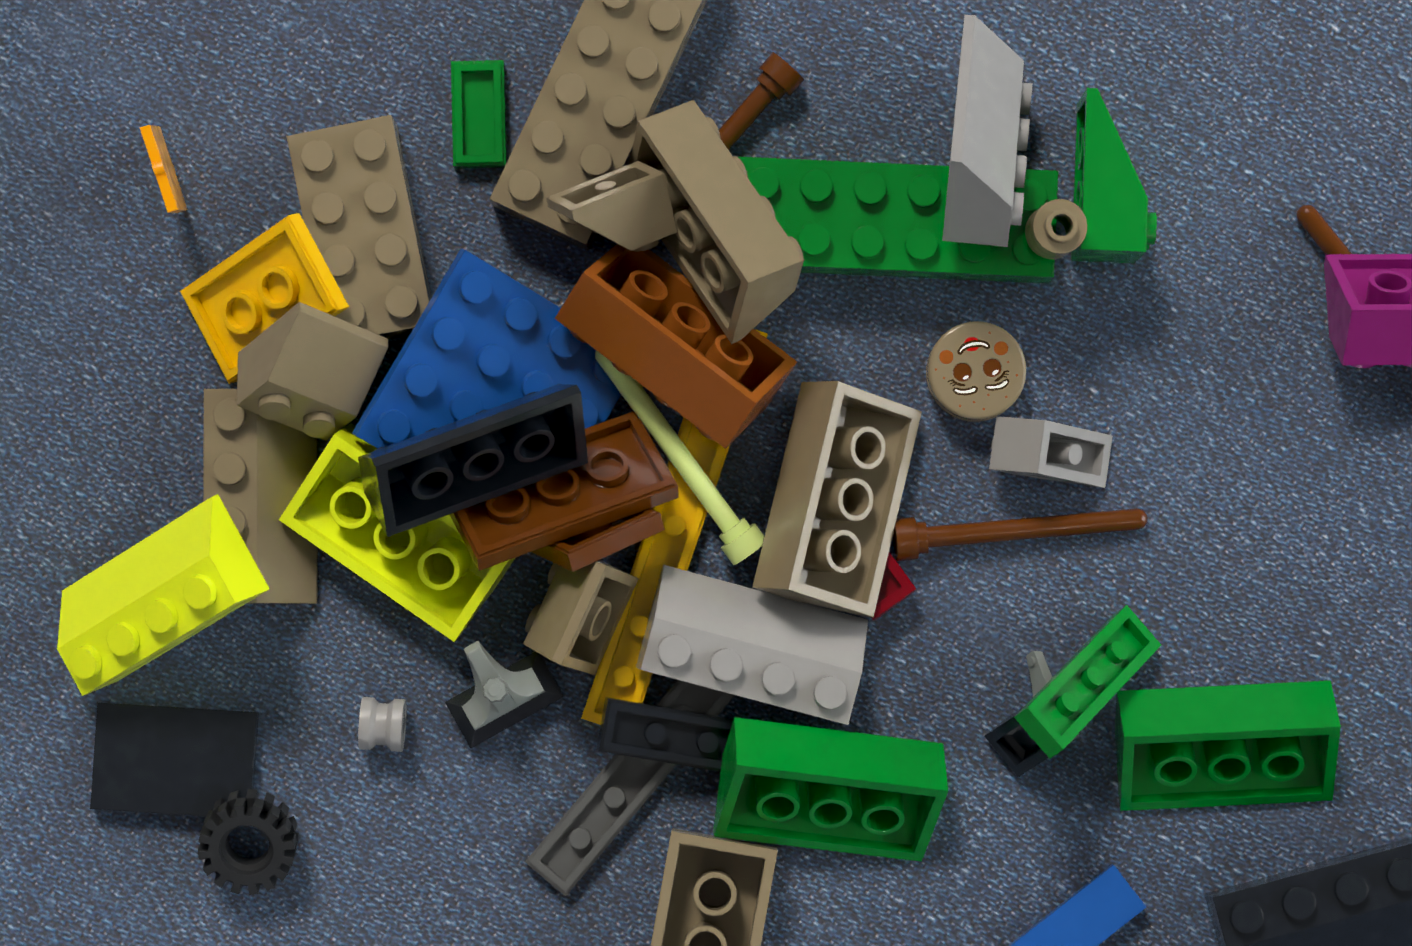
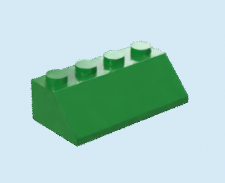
M1331 680L1118 691L1116 697L1115 740L1120 811L1333 801L1341 725Z
M734 717L722 757L713 828L714 837L922 862L948 794L944 744Z

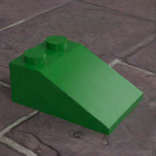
M1086 88L1076 107L1073 203L1081 208L1086 217L1087 233L1081 245L1071 252V261L1135 263L1146 253V250H1149L1150 244H1155L1157 215L1156 212H1148L1146 192L1098 88Z

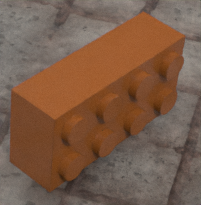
M616 244L582 273L555 317L557 321L569 329L570 333L577 340L589 344L610 360L619 372L631 376L652 392L661 404L673 408L694 424L703 436L716 441L725 449L768 407L797 364L795 359L755 329H752L740 341L731 344L689 280L651 250L635 252Z

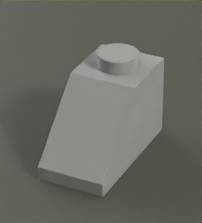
M996 416L989 469L1024 477L1105 488L1113 436L1047 420Z

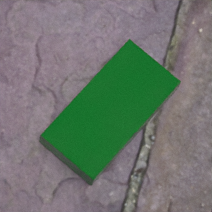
M504 60L451 61L454 169L505 167L507 163Z

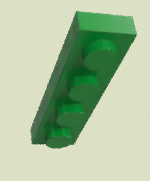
M1128 605L1124 606L1082 646L1014 718L1048 758L1051 759L1078 735L1155 653L1161 644Z

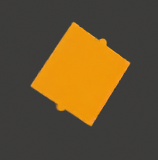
M154 125L140 127L167 212L180 213L188 210L161 127Z

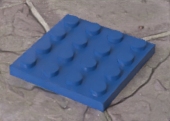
M460 249L352 434L378 449L557 384H574L578 386L582 396L584 426L588 428L607 420L621 393L595 358L596 350L589 344L577 340L568 328L555 319L561 309L560 307L467 250Z

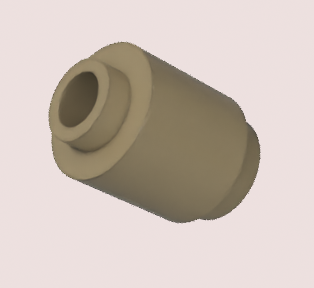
M1065 199L1051 200L1029 217L1025 227L1026 241L1031 250L1040 257L1046 259L1064 257L1079 247L1085 239L1087 220L1081 208L1075 203ZM1053 218L1062 223L1065 229V236L1054 233L1051 227Z

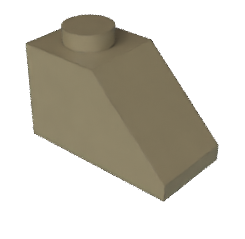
M640 161L546 197L549 208L630 251L649 250L658 245L659 239L677 233L665 173Z

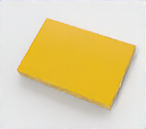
M300 213L288 215L180 291L229 384L237 382L238 352L297 303L301 302L332 316H337L349 308Z

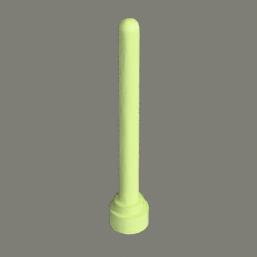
M596 350L595 358L722 531L719 535L724 543L721 549L733 565L738 564L762 547L764 535L755 523L750 525L745 518L739 520L640 383L631 376L619 372L610 360Z

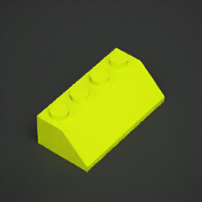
M350 423L333 435L279 518V521L455 642L496 588L515 558L478 571L450 515L387 537L364 493L358 461L359 456L373 452L377 448L353 435L352 432L356 426Z
M217 494L210 497L62 590L57 650L82 696L123 679L270 589L220 496Z

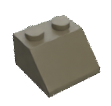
M299 302L238 352L237 406L259 414L265 419L274 420L300 430L308 436L326 441L357 417L388 349V339Z
M600 560L574 572L553 563L548 574V584L550 586L542 604H537L529 614L525 626V631L528 634L523 644L559 665L595 675L639 578Z

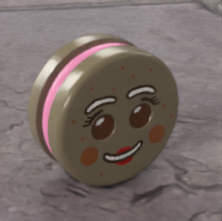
M982 321L962 323L944 333L932 348L926 365L927 386L936 404L950 416L968 422L986 421L1001 415L1018 399L1026 380V361L1018 342L1003 328Z

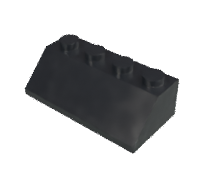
M557 384L359 456L358 461L364 493L386 536L390 537L587 464L588 456L582 396L578 386L574 384Z
M1403 839L1205 893L1218 945L1412 946V839Z

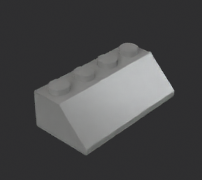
M964 14L942 241L1008 247L1010 225L1021 226L1024 193L1014 192V187L1024 188L1027 156L1017 155V150L1027 151L1030 119L1020 118V114H1030L1033 83L1022 82L1024 60L975 15Z
M663 565L636 668L848 725L862 675L868 620Z

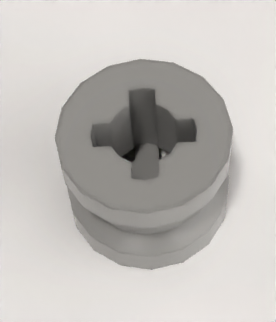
M362 697L358 728L359 749L371 750L376 745H384L391 751L403 752L407 716L406 699H394L388 704L379 703L374 697Z

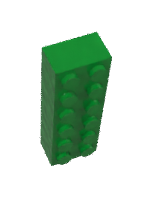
M738 157L744 164L748 179L758 194L766 197L771 203L776 220L787 236L793 237L800 245L804 258L801 273L1046 284L1054 278L1055 259L1040 257L1031 250L1026 241L1025 227L1029 217L1045 203L1057 199L1058 171L1026 169L1024 188L1014 187V192L1024 193L1021 226L1010 225L1008 247L942 241L949 166ZM1053 218L1051 227L1054 233H1056V219Z

